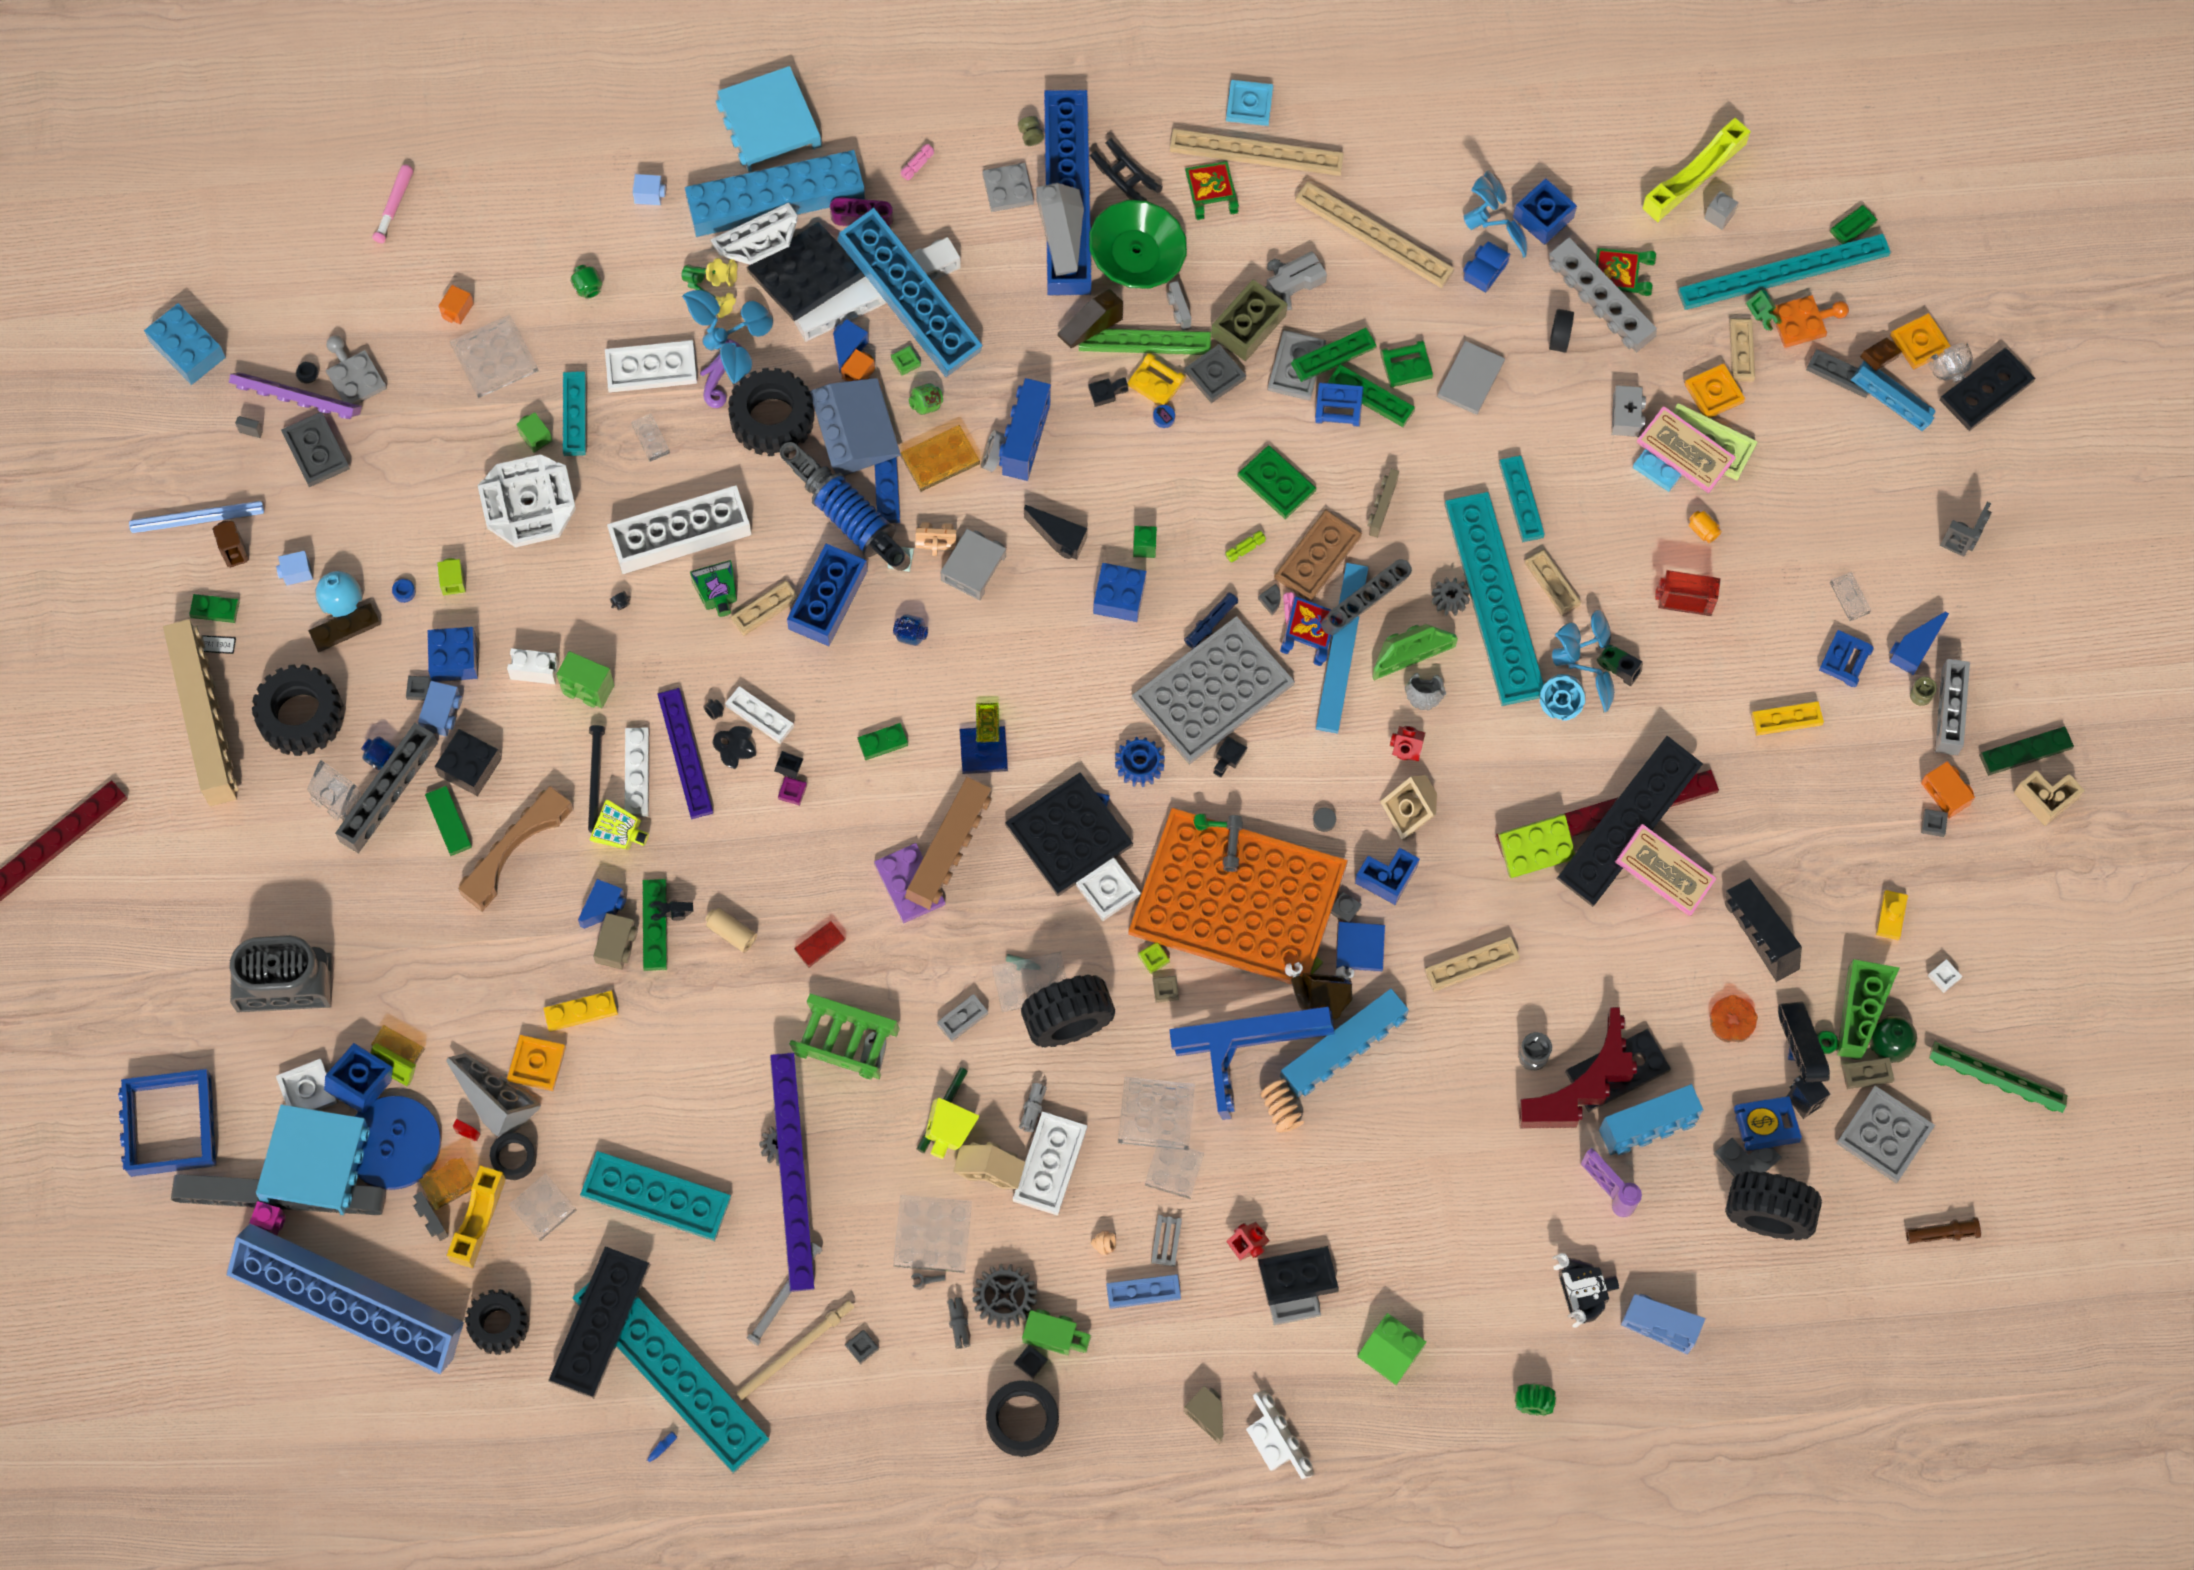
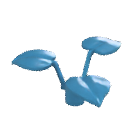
M1488 170L1484 173V176L1479 177L1475 181L1471 190L1478 194L1485 203L1464 214V221L1470 230L1481 225L1483 228L1492 225L1505 224L1508 233L1520 249L1523 258H1525L1528 247L1527 239L1522 228L1515 220L1511 222L1508 219L1487 222L1490 214L1486 207L1489 206L1491 209L1497 210L1499 206L1498 201L1504 204L1507 200L1503 185Z
M693 290L683 294L682 297L693 319L703 326L711 324L707 329L708 333L703 337L704 346L708 350H718L721 348L720 357L725 371L733 384L737 383L750 372L752 360L745 348L736 347L735 343H725L727 337L746 325L753 336H764L771 330L773 325L770 312L760 303L749 301L741 308V316L745 322L728 331L723 328L714 329L718 321L715 315L720 311L716 298L702 290Z
M1596 610L1591 618L1592 631L1595 637L1580 644L1581 635L1575 623H1568L1555 634L1563 647L1553 649L1552 658L1556 666L1568 665L1569 669L1576 668L1597 674L1595 678L1596 688L1605 713L1609 710L1615 693L1610 674L1607 671L1602 673L1600 669L1575 664L1580 658V648L1597 641L1601 648H1605L1610 643L1611 631L1609 623L1603 612Z

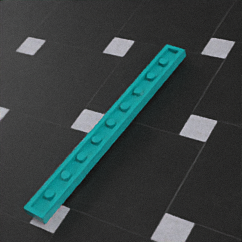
M1884 234L1679 287L1678 294L1684 309L1688 310L1888 257L1891 251Z

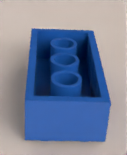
M1025 378L1023 386L1019 385L1016 398H1018L1017 405H1013L1010 417L1012 421L1011 425L1007 424L1005 444H1001L999 466L1002 467V475L1028 481L1051 405V384Z
M825 544L787 618L788 630L830 646L868 572L867 560Z

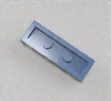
M1178 1274L1106 1283L1109 1309L1181 1300Z

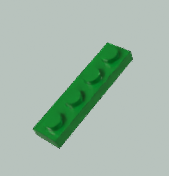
M1364 328L1293 360L1291 365L1300 381L1303 382L1339 366V364L1370 352L1377 345L1368 329Z
M1339 364L1328 380V384L1363 386L1362 404L1401 427L1405 426L1415 411L1413 405Z
M666 879L642 880L643 970H667V917H663L658 921L652 920L651 916L659 914V911L656 908H650V904L655 901L667 903Z

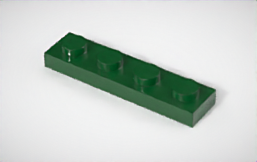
M2064 726L1981 752L1979 756L1989 776L2072 750L2074 745Z

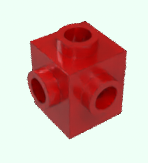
M1399 726L1397 734L1392 733L1390 746L1394 747L1392 755L1397 756L1401 760L1419 761L1426 732L1418 731L1412 726Z
M1257 1222L1249 1225L1243 1223L1234 1230L1235 1233L1226 1242L1237 1258L1243 1260L1250 1256L1253 1258L1258 1257L1265 1251L1263 1247L1270 1240L1265 1235L1263 1228Z

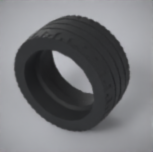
M1025 1380L1010 1382L995 1392L987 1406L986 1426L989 1436L999 1449L1012 1456L1027 1457L1040 1453L1050 1445L1058 1430L1059 1411L1053 1396L1038 1383ZM1013 1397H1032L1041 1403L1046 1412L1047 1420L1044 1430L1031 1441L1019 1442L1011 1440L1003 1433L999 1426L998 1417L1000 1409L1006 1401Z

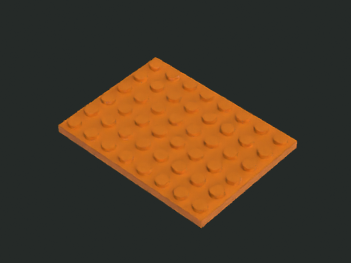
M1171 808L1128 935L1292 984L1291 979L1293 978V976H1288L1285 972V966L1291 963L1293 971H1295V963L1299 962L1302 965V971L1299 973L1300 976L1303 973L1311 974L1348 860L1242 829L1238 835L1236 857L1239 858V866L1236 872H1228L1223 869V858L1227 856L1230 830L1227 827H1208L1205 830L1199 831L1195 828L1193 821L1195 814Z

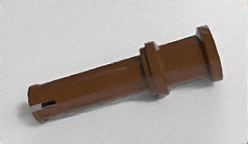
M1978 1217L1959 1222L1956 1219L1952 1220L1950 1224L1906 1229L1908 1244L1941 1239L1960 1241L1961 1238L1975 1237L1978 1239L1981 1237Z

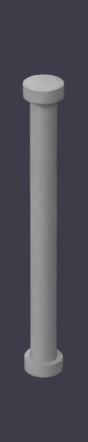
M810 1242L813 1261L815 1256L822 1252V1249ZM789 1279L753 1333L747 1336L746 1339L754 1345L759 1346L761 1343L760 1338L791 1294Z

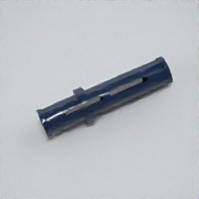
M1228 592L1203 620H1199L1196 623V627L1184 638V642L1194 649L1205 636H1209L1212 633V629L1238 604L1237 597Z

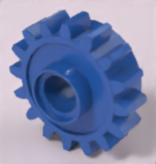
M1135 737L1134 741L1126 740L1125 747L1119 746L1120 753L1115 755L1117 760L1115 768L1119 769V777L1125 776L1124 783L1131 780L1133 787L1136 786L1137 782H1140L1141 786L1145 787L1146 781L1151 785L1154 784L1153 777L1160 779L1161 773L1159 771H1164V764L1162 763L1165 762V756L1160 755L1162 748H1156L1155 741L1150 743L1146 737L1143 740ZM1137 759H1143L1145 763L1137 764L1134 761Z

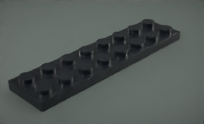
M1666 736L1556 879L1593 907L1623 869L1615 860L1638 827L1643 824L1652 831L1703 763L1669 736Z

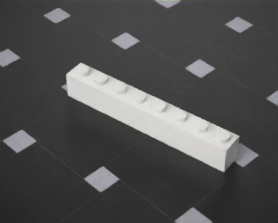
M948 237L943 240H936L930 246L924 249H917L911 254L931 281H935L961 268L960 256ZM865 276L794 321L805 342L836 328L839 324L842 325L846 319L851 321L886 304V302Z

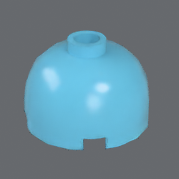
M333 571L324 575L319 580L315 590L319 607L325 614L327 612L332 614L333 617L346 616L352 613L357 608L356 605L359 600L361 601L363 598L362 589L356 579L343 571Z
M1558 674L1551 677L1543 685L1540 692V704L1543 711L1549 717L1562 719L1563 721L1575 718L1582 711L1586 701V692L1582 683L1576 677L1569 674Z

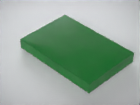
M1269 445L1249 462L1237 476L1285 520L1313 495L1317 489Z

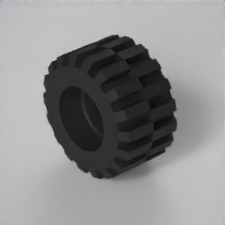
M493 1289L488 1290V1295H484V1293L479 1294L480 1299L478 1301L473 1299L471 1302L472 1308H467L466 1313L468 1317H465L466 1330L479 1349H484L489 1354L494 1352L496 1355H501V1351H505L507 1354L511 1352V1347L514 1346L517 1349L520 1346L518 1343L520 1340L524 1342L526 1338L525 1332L529 1330L527 1324L529 1317L518 1297L515 1298L511 1292L505 1293L504 1290L499 1289L495 1293ZM502 1310L510 1314V1324L503 1332L491 1334L484 1330L485 1319L492 1312Z

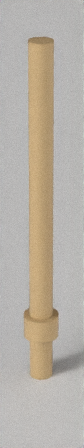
M848 1300L835 1312L831 1311L828 1313L823 1322L736 1393L741 1400L746 1398L830 1327L834 1328L841 1322L840 1319L855 1308L854 1305Z

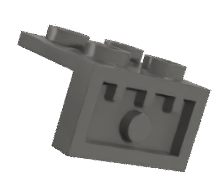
M1987 501L1973 529L1963 522L1953 520L1940 546L1965 557L1968 550L1973 551L1992 513L1988 510L1991 503Z

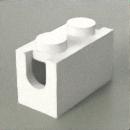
M511 648L510 655L512 661L507 667L511 680L556 684V674L559 667L556 653Z

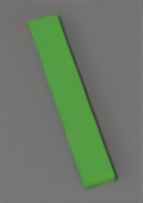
M1106 329L1079 344V351L1204 355L1211 350V332Z

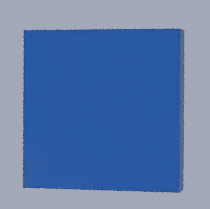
M1339 922L1336 968L1344 966L1345 969L1352 968L1353 970L1382 972L1385 925Z

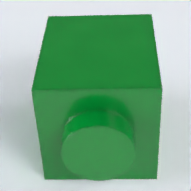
M1134 526L1133 557L1155 558L1157 527Z

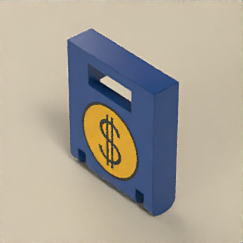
M1790 1096L1742 1103L1734 1106L1741 1138L1745 1142V1150L1750 1151L1801 1142L1802 1136ZM1786 1113L1791 1128L1787 1129L1784 1128V1124L1781 1116H1784Z

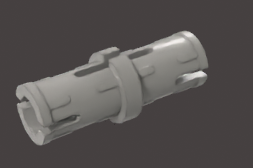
M1032 1084L1028 1101L1024 1103L1023 1108L1025 1110L1019 1128L1023 1129V1131L1033 1132L1038 1114L1042 1112L1041 1104L1047 1087L1042 1084Z

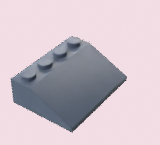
M877 378L831 383L810 391L831 466L836 474L842 473L845 476L901 456Z

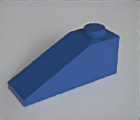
M1945 611L1903 637L1901 643L1896 641L1890 651L1893 654L1890 663L1914 675L1949 613Z

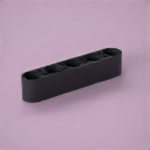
M1804 1002L1779 1004V1020L1803 1082L1806 1084L1829 1081V1065Z

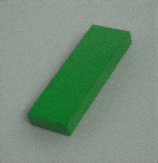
M447 786L425 794L450 856L472 848Z

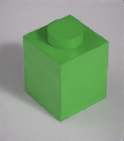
M535 412L524 416L516 424L520 436L533 453L552 442L550 431Z

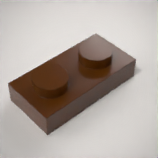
M1886 337L1864 350L1860 357L1877 371L1897 359L1902 351L1893 341Z

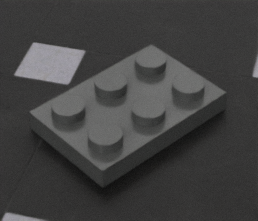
M322 412L281 429L308 487L350 469Z

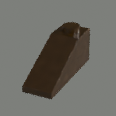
M1111 289L1092 298L1058 332V337L1072 349L1122 321L1123 300Z

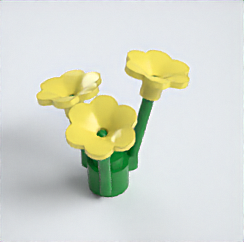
M715 258L713 262L708 263L707 268L689 264L685 265L681 277L683 281L688 282V288L706 291L697 285L704 280L705 274L707 280L713 286L717 287L726 281L729 287H733L737 280L738 266L733 259H730L726 265L722 263L721 259ZM730 292L723 297L714 296L720 306L718 317L722 319L725 315L731 313L736 298Z

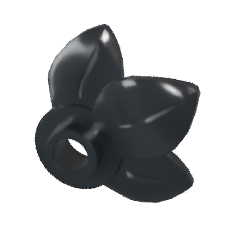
M734 726L729 731H719L715 734L712 741L713 747L716 751L720 752L721 761L726 766L736 769L739 759H750L756 756L755 747L748 740L752 734L751 729L744 726ZM721 739H727L728 744H723L721 742Z

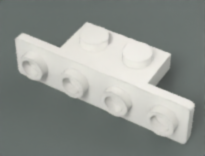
M1266 1391L1255 1393L1253 1397L1264 1417L1246 1428L1270 1471L1291 1460L1302 1479L1312 1477L1314 1475L1312 1463L1303 1455L1300 1450L1299 1441L1288 1430L1287 1421L1275 1408L1273 1397Z

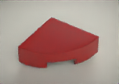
M458 1119L453 1124L456 1134L472 1141H478L481 1134L475 1128Z

